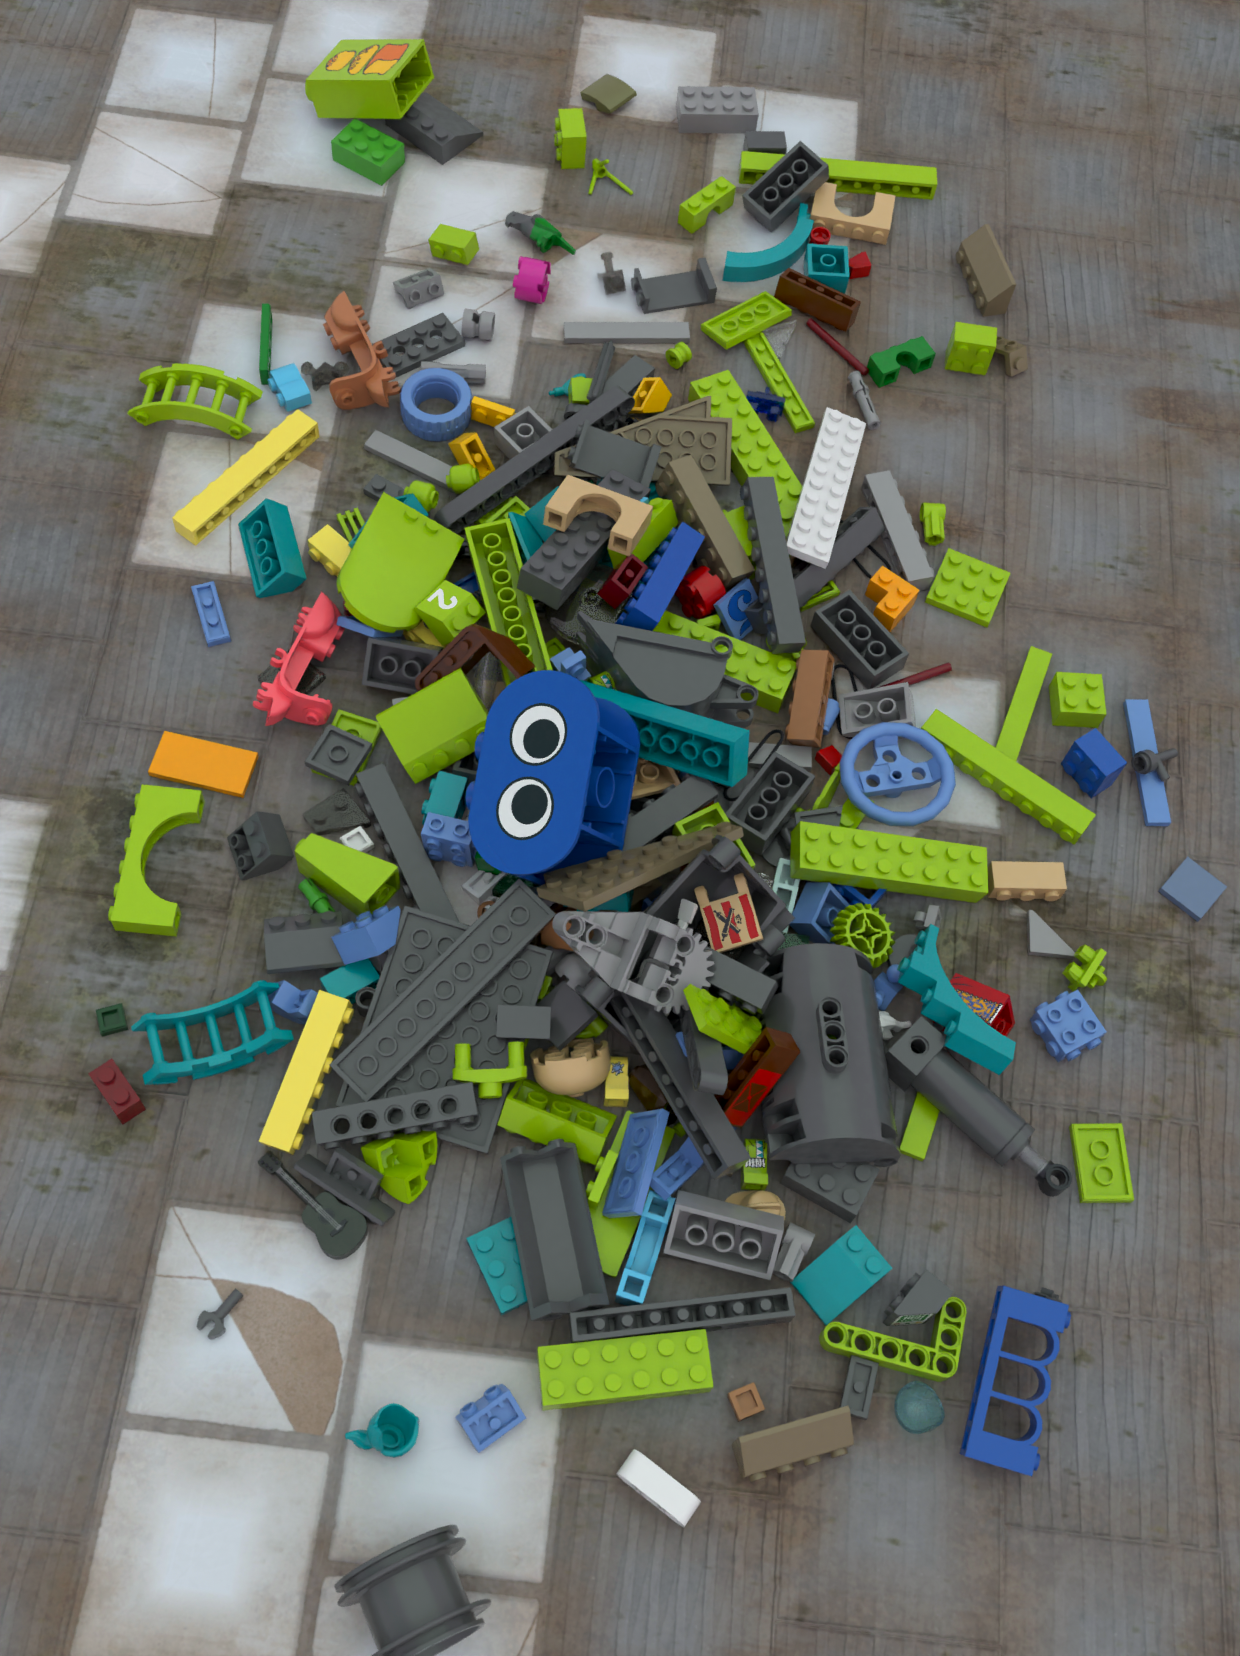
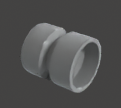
M465 308L462 319V336L474 338L478 335L480 339L492 340L495 313L482 311L479 314L477 310Z

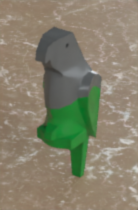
M515 211L507 215L505 220L506 227L515 228L521 231L527 238L535 241L542 253L550 250L552 246H560L572 255L575 254L576 250L561 237L562 233L541 215L528 216Z

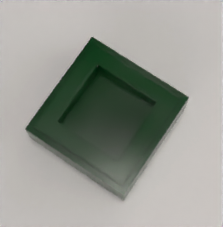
M122 1003L96 1010L102 1037L128 1030Z

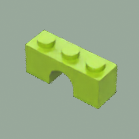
M720 176L680 204L678 224L693 234L706 224L707 216L712 209L720 215L733 206L736 186L723 176Z

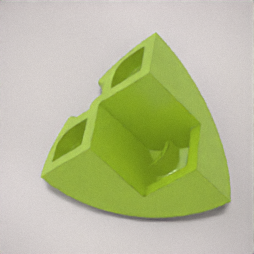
M421 1131L405 1135V1132L394 1134L392 1138L377 1139L363 1145L361 1151L366 1164L384 1175L380 1186L393 1198L410 1204L423 1192L428 1184L425 1177L429 1166L436 1163L437 1134L435 1131Z

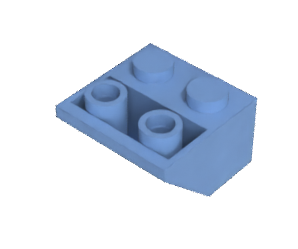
M386 905L374 910L373 914L370 911H366L355 917L356 922L351 921L339 927L340 932L331 938L344 965L378 956L396 944L401 912L399 906L388 909Z

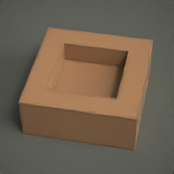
M754 1382L727 1394L738 1422L765 1410Z

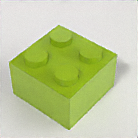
M582 108L558 109V118L554 120L555 131H557V134H554V146H558L556 148V160L560 161L561 169L585 168L587 136Z
M955 322L946 348L945 369L986 375L996 349L997 328Z
M1055 673L1049 684L1052 726L1098 728L1107 714L1102 674Z

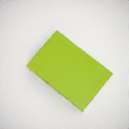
M338 709L331 725L372 743L371 751L357 771V773L362 772L366 768L383 729L377 721ZM311 769L312 773L328 777L320 772ZM356 775L349 785L354 786V784L358 783Z
M1122 1123L1071 1124L1069 1131L1080 1203L1133 1202L1134 1195Z

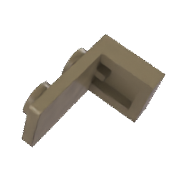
M997 336L995 352L1005 356L1006 375L1012 377L1028 370L1026 346L1017 343V341Z

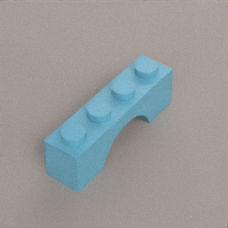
M649 1190L632 1249L616 1293L615 1302L626 1306L644 1303L676 1198L669 1197L665 1201L655 1191Z

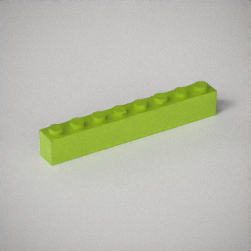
M935 709L921 727L922 730L927 731L944 746L953 764L959 767L963 773L971 775L981 785L990 788L999 794L1002 799L1011 802L1023 813L1029 814L1038 820L1042 826L1050 828L1059 834L1063 840L1075 845L1096 816L1095 813L938 709Z

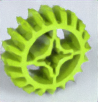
M856 903L855 905L845 907L833 919L832 924L834 927L829 931L834 935L830 939L831 942L837 945L848 946L864 953L870 959L874 969L889 959L888 956L893 952L891 946L896 943L891 939L895 932L889 929L892 923L886 922V914L879 915V908L872 909L871 904L863 905L862 903Z

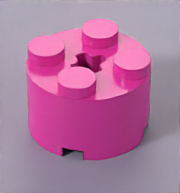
M520 256L518 261L519 274L515 275L513 279V288H515L514 298L542 304L546 299L550 281H548L547 274L551 275V263Z

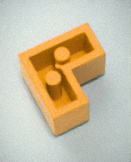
M882 565L870 579L865 596L878 604L873 615L891 632L914 606L920 590Z

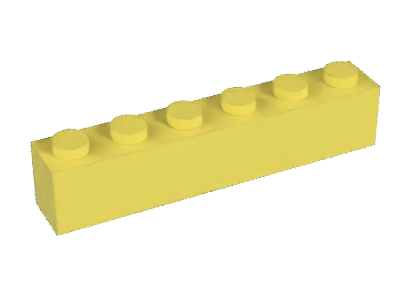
M319 990L260 1136L259 1142L263 1145L294 1155L295 1150L301 1148L305 1137L302 1132L305 1125H309L312 1121V1112L315 1111V1109H312L316 1098L320 1099L325 1084L322 1081L325 1074H329L332 1070L330 1064L334 1061L332 1058L335 1048H340L344 1039L343 1028L345 1023H350L354 1013L352 1004L348 999Z

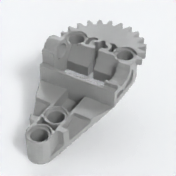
M562 911L553 918L552 926L556 934L611 988L654 1005L655 1011L659 1012L663 1007V1013L669 1014L672 1008L674 1013L679 1014L680 1006L687 1011L689 1010V1005L683 990L690 984L699 989H702V986L710 987L711 985L705 979L714 975L713 972L707 970L708 967L714 965V961L706 960L712 954V951H703L708 942L705 940L699 942L702 935L695 933L692 936L693 929L691 928L684 930L677 925L643 912ZM571 919L572 925L567 931L566 924ZM591 930H594V936L589 940V933ZM649 931H652L658 935L649 957L666 963L670 966L669 970L646 962L638 983L632 982L629 978ZM681 938V944L677 948V942ZM661 988L660 995L656 998V993Z

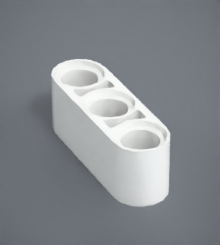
M635 1449L632 1450L616 1473L626 1484L682 1527L686 1526L701 1503L699 1498Z

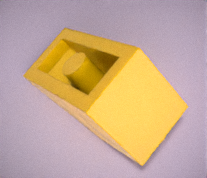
M660 377L642 379L633 396L635 405L629 413L664 411L672 394Z
M477 432L464 433L448 443L458 464L469 463L473 468H477L480 480L495 471Z

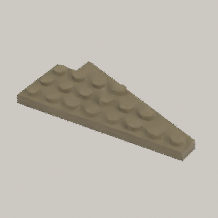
M711 396L703 397L610 432L649 447L653 444L662 447L651 482L658 481L668 462L692 455L708 485H730L732 418L711 417ZM571 447L554 453V476L566 477L570 475L576 478L603 479L569 467L571 460L567 459Z
M722 822L716 826L681 836H667L662 838V841L623 852L621 850H611L607 852L605 857L544 873L545 884L537 887L538 897L586 912L691 862L703 849L710 851L714 847L712 838L715 835L725 836L733 842L744 836L743 829L740 826L731 825L730 822Z

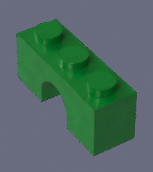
M923 336L910 339L903 344L892 346L887 350L871 355L867 364L868 374L878 388L897 381L901 368L900 365L908 367L913 374L931 368L936 353Z

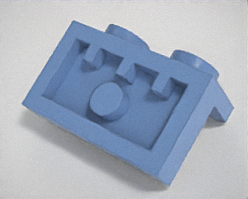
M504 1384L493 1385L488 1388L482 1398L475 1403L470 1402L460 1409V1413L455 1417L478 1453L526 1419L512 1393Z

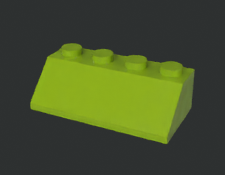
M525 1078L517 1081L507 1096L497 1125L510 1133L523 1135L534 1143H542L548 1146V1142L555 1139H563L564 1142L575 1143L579 1160L583 1163L597 1165L617 1115L568 1095L550 1093L544 1090L538 1083Z

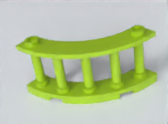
M176 363L168 368H163L160 365L147 369L140 374L139 381L147 385V390L142 405L128 410L127 414L144 426L162 420L194 421L217 428L239 440L252 431V428L243 423L247 406L259 400L263 391L242 378L237 377L235 380L225 376V371L195 364ZM175 386H190L185 402L171 401ZM199 387L216 390L211 408L195 404ZM164 389L161 401L152 402L155 392ZM224 394L239 400L235 418L219 411Z

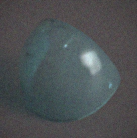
M912 1381L898 1392L894 1404L895 1415L899 1424L906 1431L913 1434L930 1432L942 1424L945 1418L944 1408L936 1392L930 1386L921 1381Z

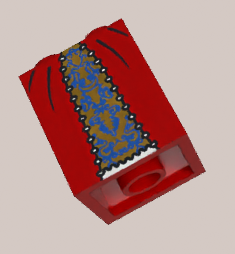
M955 973L950 983L962 1000L989 1026L1007 1037L1015 1025L1010 995Z

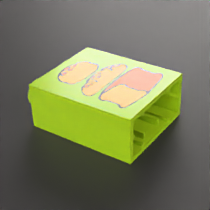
M424 39L341 40L308 76L305 82L306 96L313 102L318 118L401 119L434 79Z

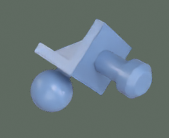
M898 964L891 965L886 973L882 972L874 980L878 1008L881 1011L886 1010L893 998L903 987L898 983L900 974L897 970Z

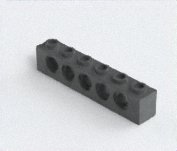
M473 1082L312 1112L316 1144L324 1146L325 1150L341 1147L340 1142L350 1140L351 1145L368 1142L367 1137L378 1136V1140L394 1137V1132L404 1131L405 1135L421 1132L420 1127L430 1125L432 1130L448 1127L447 1122L458 1120V1125L474 1122L473 1117L479 1116ZM447 1100H455L457 1103V1108L452 1114H446L443 1111V1105ZM421 1105H428L430 1107V1114L425 1119H419L416 1114L418 1107ZM394 1110H402L403 1120L398 1124H392L390 1121V1115ZM371 1114L375 1115L377 1119L376 1125L371 1129H366L363 1124L365 1117ZM344 1119L348 1120L350 1123L349 1130L345 1134H339L337 1131L338 1123Z

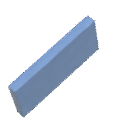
M664 1109L630 1114L602 1215L608 1218L642 1215L670 1112Z

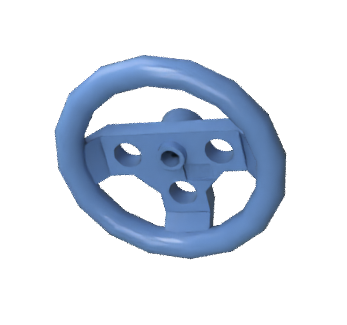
M882 722L862 729L846 744L839 762L841 785L850 802L868 818L889 826L913 827L934 819L949 804L956 786L954 764L944 746L927 731L906 723ZM898 737L919 743L932 754L933 758L920 763H914L900 753ZM873 741L875 764L868 771H856L854 764L859 751L869 742ZM883 756H891L894 759V762H886L883 759ZM912 773H920L923 776V779H915L912 776ZM872 779L877 782L878 786L871 787L867 784L866 780ZM941 781L936 797L927 806L911 812L891 811L874 804L868 798L878 795L896 798L903 791L929 788Z

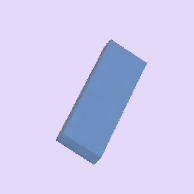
M214 581L191 586L208 647L231 642Z

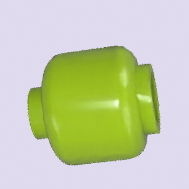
M469 463L452 466L449 475H446L447 487L449 489L452 488L457 495H461L480 481L478 469L473 468Z
M415 480L409 487L405 488L403 495L413 493L426 512L436 508L439 493L433 484Z

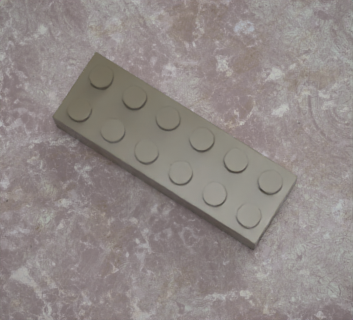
M692 455L668 462L655 484L656 491L662 499L672 500L678 519L677 528L683 521L705 536L694 558L698 567L706 566L711 569L708 572L712 576L716 574L720 578L726 593H728L744 578L748 579L755 569Z

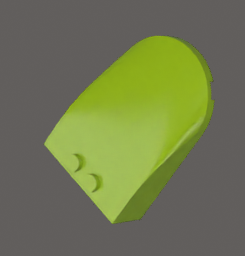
M383 492L337 577V590L345 600V607L359 621L376 630L395 633L396 630H406L407 632L414 629L422 621L414 607L445 580L464 542V538Z

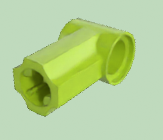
M924 502L921 504L920 522H923L924 542H927L930 546L943 543L945 539L943 523L946 514L945 504Z

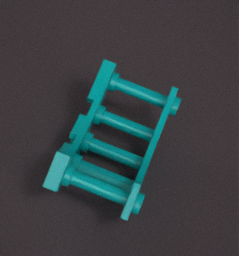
M259 980L252 983L251 987L212 1005L178 1013L158 1015L156 1013H147L141 1016V1019L132 1025L131 1029L132 1031L147 1032L154 1061L152 1068L142 1075L144 1084L177 1083L178 1077L192 1075L193 1080L224 1073L254 1062V1056L266 1051L269 1055L293 1041L292 1030H280V1028L276 1027L268 995L280 988L279 984ZM258 1002L266 1031H264L263 1035L253 1040L244 1008ZM235 1013L242 1044L239 1047L226 1051L222 1045L216 1019ZM206 1022L213 1054L209 1057L196 1059L193 1057L186 1026ZM159 1030H176L183 1058L182 1062L168 1063V1061H165L158 1034Z

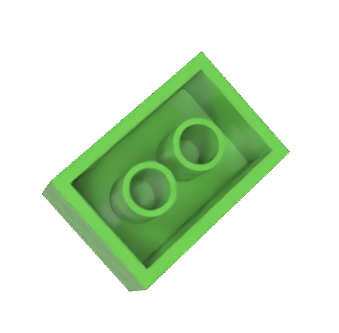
M356 118L331 141L333 161L381 186L405 163L404 143Z

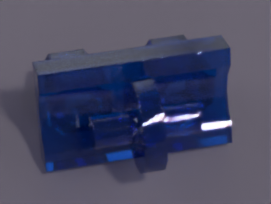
M766 387L765 393L748 391L746 398L757 415L759 412L767 414L766 419L777 422L779 416L782 417L786 398L769 394L770 387Z

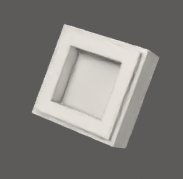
M361 825L340 837L342 845L363 853L374 848V843Z

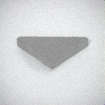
M1029 910L1027 912L1028 955L1074 959L1075 952L1033 910Z

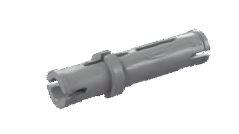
M854 371L848 377L853 388L852 394L860 405L868 429H877L880 427L881 422L869 396L870 390L865 385L861 372Z

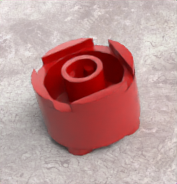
M699 566L685 575L674 593L683 605V613L689 618L691 616L696 619L707 617L716 611L714 604L726 594L720 578L716 574L712 576L708 572L711 569L706 566Z

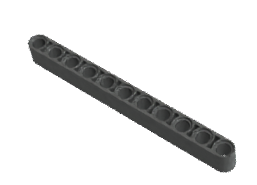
M620 386L612 387L438 510L434 516V521L459 534L466 527L472 525L554 466L555 452L576 445L578 439L574 438L578 424L582 425L585 420H588L590 426L605 430L632 410L635 405V399Z

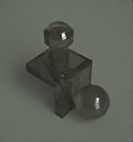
M612 252L601 254V260H604L606 272L597 274L598 278H603L606 295L626 291L623 270L613 269Z
M307 361L302 364L301 372L304 375L309 374L311 376L313 390L317 391L323 385H329L332 380L347 376L349 374V366L345 362H337L333 367L324 362L318 369H315Z

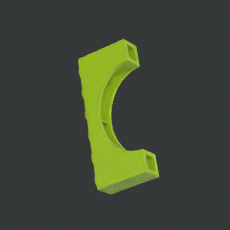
M142 784L140 793H137L135 796L136 812L130 818V838L127 837L125 839L124 851L126 855L119 865L121 877L119 883H116L114 887V898L116 899L114 906H110L108 919L111 921L115 931L177 937L181 918L178 903L166 901L150 890L145 880L146 862L153 846L167 832L182 825L201 823L205 800L201 790Z

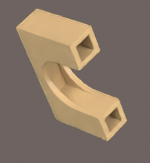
M825 182L815 191L810 219L814 220L812 229L824 227L832 235L886 245L891 227L895 195L876 192L872 211L862 217H851L840 212L835 206L834 198L837 184Z
M567 475L545 506L543 524L565 532L573 519L581 513L589 511L604 513L616 521L610 532L608 549L630 557L650 525L653 506Z

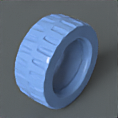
M442 368L424 369L411 375L405 381L400 392V411L406 428L415 436L428 441H446L460 435L469 426L471 421L472 392L468 383L457 373ZM430 398L446 399L455 406L453 410L439 415L425 413L417 407L423 401Z

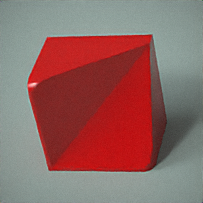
M865 251L849 259L850 279L869 276L872 265Z

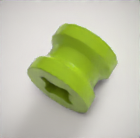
M678 342L674 348L668 349L665 354L668 363L675 369H679L683 362L687 363L692 359L691 350L684 342Z

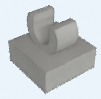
M929 905L927 913L916 911L914 917L915 927L926 930L930 924H933L939 928L942 919L939 906Z

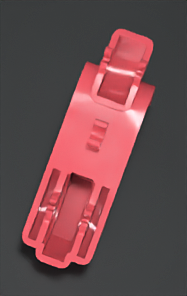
M323 592L320 593L313 608L302 607L301 611L303 613L299 612V619L296 621L298 625L293 627L298 636L289 653L287 654L285 650L277 648L275 655L279 656L281 660L274 657L271 658L270 664L276 668L281 667V669L277 673L273 684L261 683V687L267 691L258 689L256 698L259 701H253L255 708L268 711L265 726L274 725L284 717L308 725H324L332 712L330 700L318 698V694L309 696L296 691V687L312 657L321 662L324 661L325 657L330 658L336 645L332 644L335 639L339 641L345 630L344 627L336 625L338 617L342 615L337 606Z

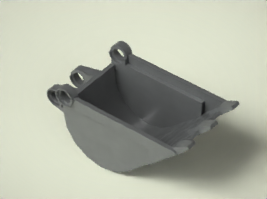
M582 611L577 612V619L585 629L586 635L578 631L576 639L585 651L586 669L590 673L591 678L607 671L611 675L617 691L740 728L751 725L754 717V712L751 708L757 703L758 690L748 683L725 674L726 663L731 657L733 643L729 638L719 636L713 639L711 643L593 620ZM717 645H724L728 648V651L720 653L715 647ZM742 693H750L754 698L746 701L740 695ZM741 711L746 712L749 718L741 720L736 714Z

